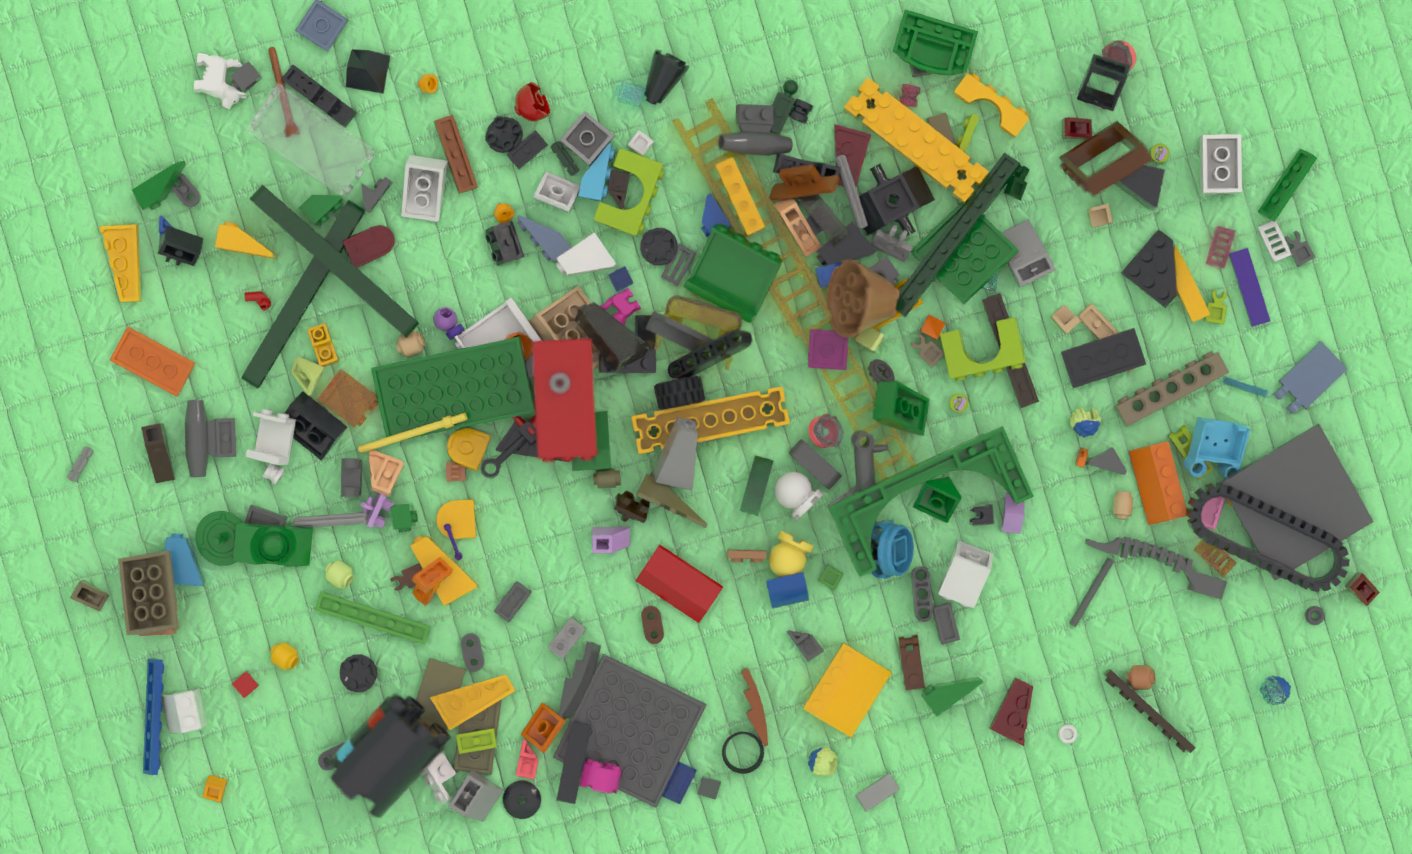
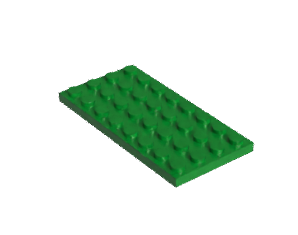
M520 337L371 368L386 437L440 421L443 417L449 415L453 417L466 413L468 420L456 423L453 427L447 429L443 427L415 437L536 412Z

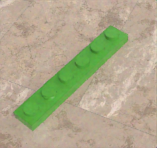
M320 592L315 607L316 611L424 645L431 627L325 592Z

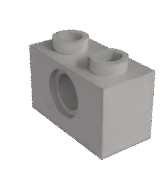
M571 616L547 648L563 659L585 631L586 627Z

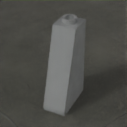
M681 418L676 419L653 470L656 483L692 490L698 435L695 421Z

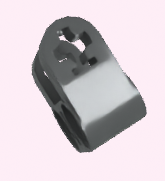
M342 458L340 497H359L362 491V460Z

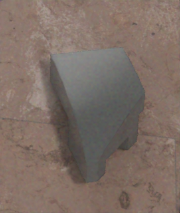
M791 630L787 631L808 662L824 652L813 635Z

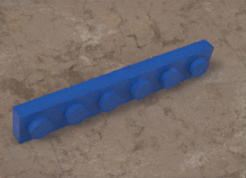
M148 658L143 773L148 775H158V770L160 769L159 751L161 749V742L159 738L162 729L160 715L163 709L161 693L164 689L162 683L164 664L163 660Z

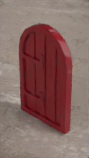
M377 225L342 242L351 263L358 268L390 252L394 246L395 238L389 228Z

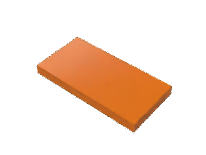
M130 327L126 328L110 358V361L177 397L196 364Z

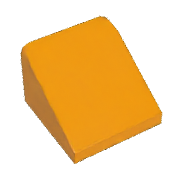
M209 775L205 783L203 798L221 803L227 780Z

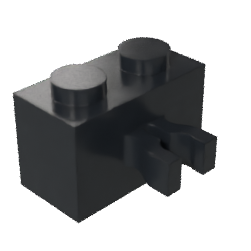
M167 225L160 238L158 254L166 256V262H169L171 258L175 259V265L177 266L181 262L194 266L201 254L203 238Z

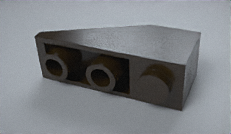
M164 423L141 427L155 482L161 483L175 480Z

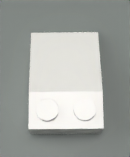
M415 155L409 156L405 165L401 216L439 222L446 182L447 160Z

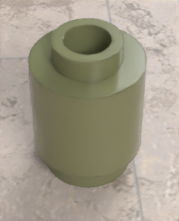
M598 469L597 473L593 474L594 485H597L598 489L621 486L620 470Z

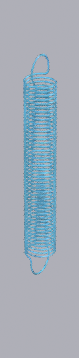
M1224 377L1225 380L1223 381L1228 382L1227 385L1241 386L1236 388L1254 390L1248 392L1253 394L1259 393L1262 394L1260 396L1266 397L1267 390H1256L1260 388Z

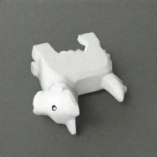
M198 53V66L205 65L206 71L203 72V80H194L193 89L195 93L202 92L221 99V106L227 110H230L233 104L238 103L240 98H247L245 93L225 83L228 68H241L243 66L238 59L234 61L233 58L226 60L218 55L209 56Z

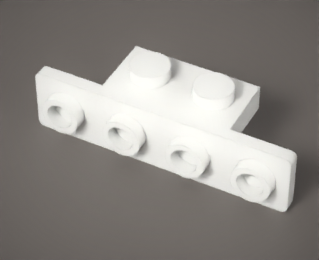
M441 752L422 774L424 775L425 783L434 791L435 799L444 805L451 801V798L442 783L454 776L456 772L444 753Z

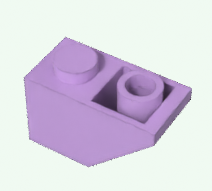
M592 527V552L613 553L630 546V527Z

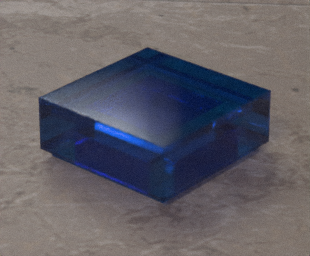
M625 266L608 274L616 292L634 284Z

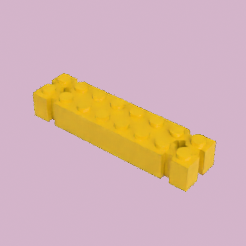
M867 77L858 89L860 95L858 97L853 95L844 106V111L855 119L860 116L863 119L862 125L945 190L951 187L954 190L952 195L965 204L974 193L973 185L979 186L989 171L977 162L974 166L969 163L970 156L888 92L882 95L879 92L880 86ZM871 101L875 102V103H874L875 108L872 109V107H871V109H868V108H867V107H868L867 102H870V103H871ZM960 172L961 174L962 172H964L966 179L963 180L962 178V180H958L957 173Z
M783 386L767 389L768 394L761 395L760 391L656 411L654 412L655 417L647 418V413L631 416L634 432L639 431L640 438L636 439L638 453L654 451L653 446L661 445L662 450L677 418L695 421L698 433L697 442L767 429L768 423H774V427L790 424L787 409L782 410L781 402H785ZM765 403H768L769 406H772V410H770L769 412L770 414H765V412H762V408L765 406ZM652 426H656V429L659 428L660 430L657 433V437H652V434L649 435Z

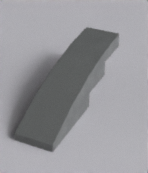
M586 642L583 660H576L573 678H565L559 716L570 719L580 704L596 668L601 649L600 645Z

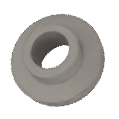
M555 374L550 380L551 388L557 393L565 392L569 388L570 381L565 374ZM561 379L564 385L559 387L556 385V381Z

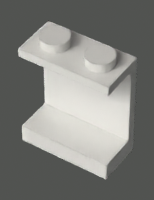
M269 409L253 412V416L260 417L255 449H247L246 457L275 465H288L296 419L289 418V414L285 413L273 414V411Z

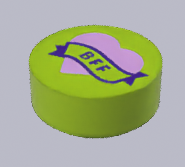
M1156 144L1150 149V156L1156 163H1162L1169 157V149L1164 144Z
M960 393L954 394L949 400L951 410L957 413L965 411L969 404L967 397Z

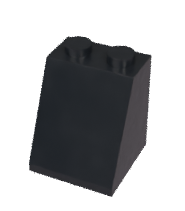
M1144 165L1115 183V185L1147 209L1153 210L1158 205L1165 169Z

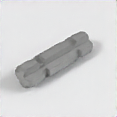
M83 447L82 454L78 456L72 466V471H69L67 475L69 480L77 481L79 473H82L89 461L88 458L94 452L91 448Z

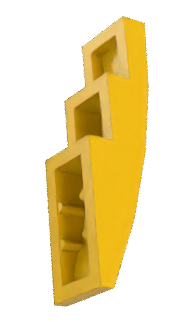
M1175 246L1178 296L1193 323L1210 315L1185 261L1177 246Z

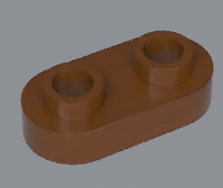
M647 606L641 614L645 638L649 643L657 644L664 637L661 614L657 607ZM649 612L654 613L655 617L653 619L647 617ZM652 631H656L658 633V636L656 638L651 637Z

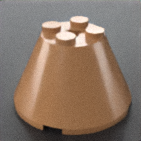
M855 260L842 261L841 266H836L827 290V310H831L832 319H830L833 329L842 337H854L888 318H893L896 313L897 299L899 298L898 288H895L889 280Z

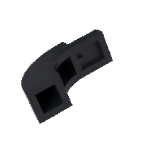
M777 154L773 173L779 174L780 170L785 168L813 165L821 177L834 175L839 177L841 167Z

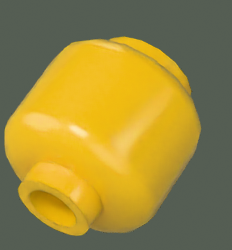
M282 642L279 645L275 644L270 651L271 662L284 671L292 670L299 662L298 651L287 642Z

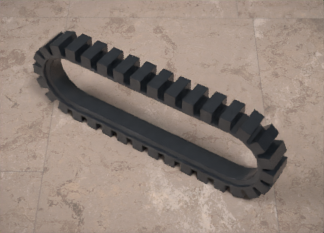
M1210 483L1204 485L1206 492L1201 488L1194 492L1198 499L1190 498L1188 504L1194 508H1186V516L1190 518L1187 522L1200 539L1242 560L1245 559L1261 569H1266L1274 575H1278L1285 580L1287 579L1293 584L1299 585L1306 590L1309 588L1315 592H1319L1320 589L1328 591L1331 590L1330 583L1335 587L1341 583L1337 578L1338 575L1345 578L1348 572L1342 567H1349L1350 559L1345 557L1349 554L1347 548L1343 546V543L1337 537L1262 500H1258L1251 495L1249 496L1241 490H1237L1230 485L1226 486L1223 483H1216V487ZM1215 497L1230 499L1329 546L1334 554L1333 567L1326 575L1317 578L1298 572L1207 529L1201 520L1202 508L1207 501Z

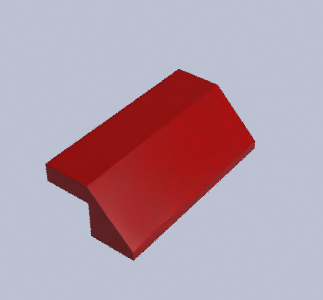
M660 544L635 580L698 623H700L723 589L722 585Z

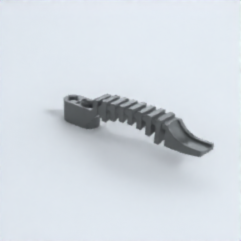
M1117 537L1108 543H1099L1089 539L1085 540V544L1118 555L1120 543H1123L1120 557L1126 559L1129 545H1132L1130 556L1137 557L1138 548H1140L1139 556L1146 557L1147 550H1149L1148 558L1155 559L1156 553H1158L1156 561L1163 562L1166 556V566L1171 567L1172 563L1175 562L1172 571L1179 573L1180 569L1183 570L1189 581L1188 590L1221 600L1223 598L1227 581L1193 571L1191 568L1193 560L1188 558L1184 560L1183 555H1175L1173 551L1167 552V549L1158 548L1157 545L1151 544L1150 546L1147 542L1142 541L1140 543V540L1133 539L1132 541L1129 537Z

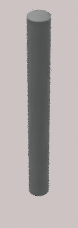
M1106 559L1069 624L1076 627L1113 565L1114 561L1112 559Z

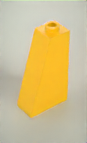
M420 535L412 540L414 544L410 545L423 569L439 557L453 569L452 574L441 581L436 590L444 606L478 587V584L429 536L424 538L423 535Z

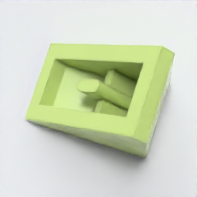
M869 328L858 334L855 341L872 353H875L885 335L873 328Z
M296 357L291 373L306 394L312 395L320 381L324 367L301 357Z

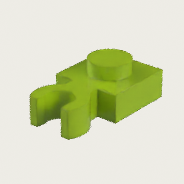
M1213 290L1211 293L1213 303H1207L1210 315L1205 317L1204 322L1224 325L1227 305H1222V301L1226 299L1227 293L1223 291L1222 297L1217 298L1216 290Z

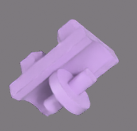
M377 492L374 501L369 496L366 503L360 501L359 505L363 507L362 512L368 515L366 525L371 528L373 526L383 528L386 518L379 516L378 513L381 508L390 511V507L393 506V502L386 498L385 495Z

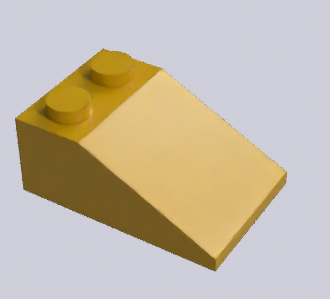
M225 222L224 225L219 224L216 248L277 259L275 253L247 232L238 228L239 225L236 223Z

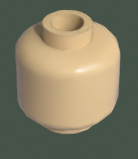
M415 330L407 338L403 334L399 335L398 343H396L399 354L403 353L407 358L422 353L424 346H426L421 332Z

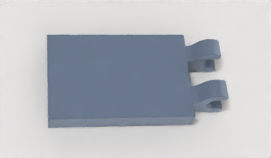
M1321 341L1279 380L1282 386L1273 395L1278 400H1281L1289 392L1295 400L1286 409L1291 414H1294L1301 405L1307 409L1347 368Z

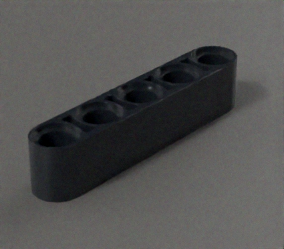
M732 330L671 362L668 366V374L671 378L675 379L694 376L748 348L752 343V335L748 331Z

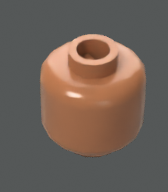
M1133 665L1130 672H1127V683L1131 684L1134 690H1149L1155 684V670L1151 669L1149 665Z

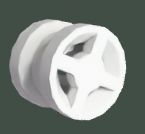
M270 464L262 477L271 480L272 484L276 485L286 469Z

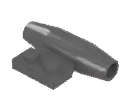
M737 104L736 124L741 132L721 134L718 138L720 150L741 155L770 156L789 153L793 147L790 137L770 133L772 125H774L773 105Z
M203 400L187 401L185 453L190 477H206L209 454L215 457H236L235 418L214 419L208 423Z

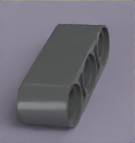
M802 439L789 452L797 462L829 490L842 477L837 470Z
M917 566L911 572L914 614L919 621L927 622L932 618L933 614L930 574L927 568ZM924 570L925 578L917 580L915 577L916 571ZM925 589L927 591L926 598L919 599L917 591ZM921 608L928 609L929 613L926 618L919 617L918 612Z

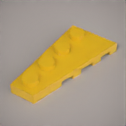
M138 225L99 226L105 241L104 246L110 259L109 264L114 273V281L120 302H140Z

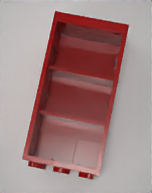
M591 338L533 341L538 459L542 458V462H553L554 458H562V461H573V457H581V460H593V456H597ZM558 373L565 374L570 381L569 388L562 393L555 392L550 386L551 378ZM558 379L556 385L559 387L563 386V380Z

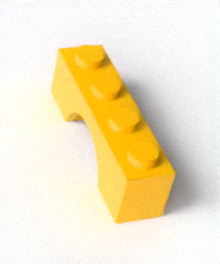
M967 73L953 94L966 104L976 100H986L994 104L1000 114L999 128L1015 138L1029 120V117L1026 116L1028 113L1021 107L1015 108L1012 106V101L1007 97L1002 96L1001 98L996 94L997 90L989 84L987 86L983 85L980 82L981 79L974 73L971 75Z

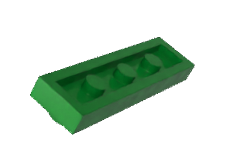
M1299 149L1258 210V213L1275 222L1317 158L1313 154Z

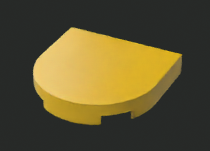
M463 428L452 433L447 442V452L450 459L460 466L478 472L491 435L472 428Z
M474 499L450 501L439 509L436 521L443 535L449 537L448 532L444 529V525L450 524L454 539L476 538Z

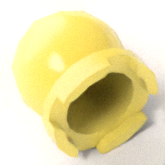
M780 531L777 535V538L781 539L780 543L774 545L769 554L770 569L778 577L801 573L807 561L805 553H812L814 545L802 539L799 543L793 540V535Z

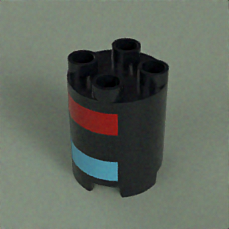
M394 693L391 697H387L324 765L327 768L329 766L336 768L330 779L347 798L353 800L356 796L360 795L374 803L369 813L377 818H381L441 754L444 750V745L451 738L442 726L436 722L430 726L420 717L425 712V709L411 696H407L404 699L399 694Z

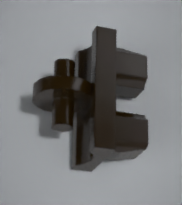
M627 490L622 495L618 493L615 496L614 510L622 514L621 520L626 522L631 518L645 523L650 502L645 499H641L639 502L634 501L633 493Z

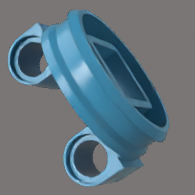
M882 520L875 523L871 538L879 541L878 560L875 561L877 570L871 572L872 575L882 579H887L893 575H903L911 565L914 552L913 537L910 530L905 525L893 524V520Z

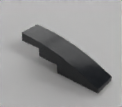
M293 64L281 79L345 128L357 113Z
M572 722L556 801L576 803L591 725Z

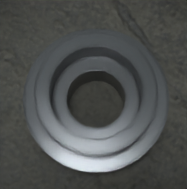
M1311 606L1305 612V619L1311 625H1318L1324 620V611L1318 606ZM1313 612L1317 613L1316 619H1312L1311 614Z

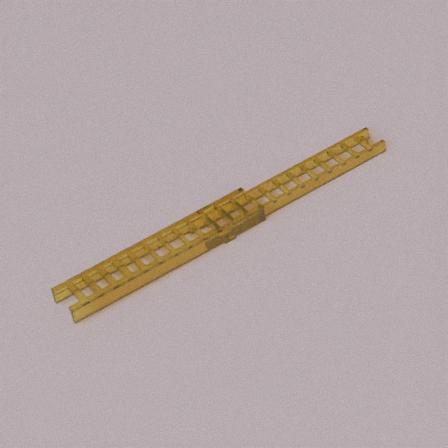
M711 98L705 104L713 117L688 131L685 130L679 118L672 120V123L735 233L744 235L746 240H748L746 233L737 221L739 219L738 215L734 216L728 205L731 202L729 196L724 198L719 189L724 186L721 178L714 181L710 174V171L716 168V164L731 157H736L741 167L738 169L741 175L746 174L751 182L746 185L748 191L755 189L761 200L755 204L756 208L758 209L764 205L770 216L769 219L763 221L764 225L766 226L773 222L780 233L763 243V249L783 238L789 251L779 258L784 260L791 256L797 266V269L776 281L774 280L769 293L795 338L800 336L809 351V340L806 335L810 333V329H817L828 322L832 327L830 322L832 315L831 310H827V298L746 156L727 152L706 165L700 155L718 145L720 135L697 148L690 138L716 123L722 132L721 134L732 133L713 98ZM801 273L807 285L784 297L777 285ZM810 289L816 302L793 314L787 302ZM820 306L826 318L803 331L796 318ZM848 346L847 355L854 366L852 370L834 380H831L825 369L819 368L853 430L858 431L860 429L853 418L875 406L876 393ZM857 372L864 385L841 397L835 384ZM867 389L873 402L851 414L844 401ZM875 422L863 430L869 432L881 425V423ZM889 427L892 432L891 436L875 444L885 445L896 439L902 450L880 464L873 454L874 466L882 480L887 478L882 468L896 463L904 455L911 467L916 465L896 428ZM864 437L860 439L862 445L866 442Z

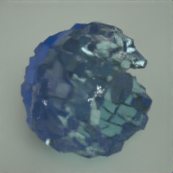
M1279 676L1265 678L1259 689L1264 701L1272 705L1284 704L1290 697L1291 685Z

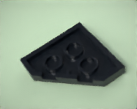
M1158 229L1121 273L1157 303L1166 308L1178 295L1175 245L1171 238Z

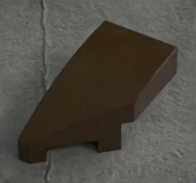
M611 170L608 191L620 209H624L630 173Z

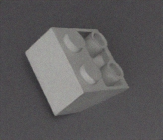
M471 769L452 798L449 807L465 817L483 822L504 789Z

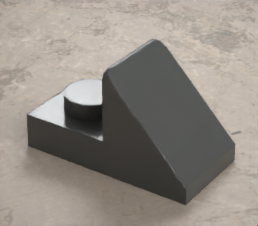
M384 177V179L380 178L376 182L374 192L361 183L365 210L369 213L393 182L387 177Z

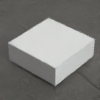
M638 130L627 146L639 155L644 156L654 141Z

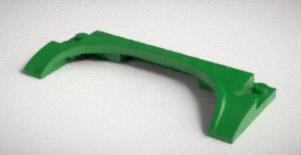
M1003 426L974 437L828 506L845 549L859 577L877 570L871 551V535L875 521L882 509L897 495L930 479L951 471H976L989 476L999 483L1011 496L1016 505L1034 497Z

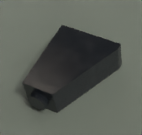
M851 222L816 251L818 254L816 258L822 265L841 263L844 260H855L870 256L876 250L856 225Z

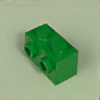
M412 503L390 507L393 530L398 529L399 533L412 531L411 527L416 526L415 522H418L417 510L413 511Z

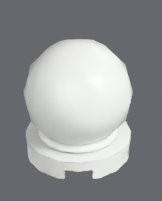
M798 472L783 474L775 485V497L779 504L787 509H793L794 513L791 516L796 521L824 495L819 489L812 491L809 479Z

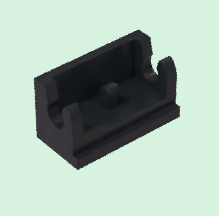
M986 504V506L971 509L972 512L980 513L976 514L979 518L969 519L970 525L994 524L993 505Z

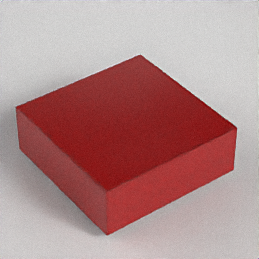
M248 671L232 683L243 698L259 686Z

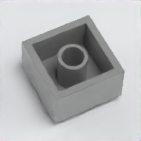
M584 111L560 141L587 165L591 166L615 137Z

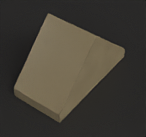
M81 580L70 598L100 612L109 594L91 583Z

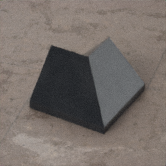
M352 49L347 64L346 87L384 94L390 55L370 50Z

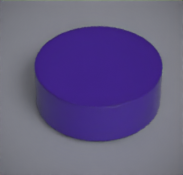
M460 323L445 335L449 340H452L455 336L464 332L465 328Z

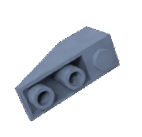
M520 215L517 217L520 220L517 224L524 232L526 230L532 235L530 240L535 246L540 245L544 249L542 254L548 262L552 259L555 263L557 261L556 258L572 248L560 232Z

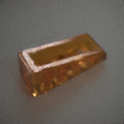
M1203 540L1194 548V551L1223 577L1236 564L1224 550L1210 545ZM1215 549L1216 551H1215L1214 554L1209 558L1208 556H1209V555L1211 554V552ZM1221 554L1222 557H1221L1216 563H1214V561H1215V560L1219 557V555ZM1227 560L1228 562L1221 569L1220 565Z

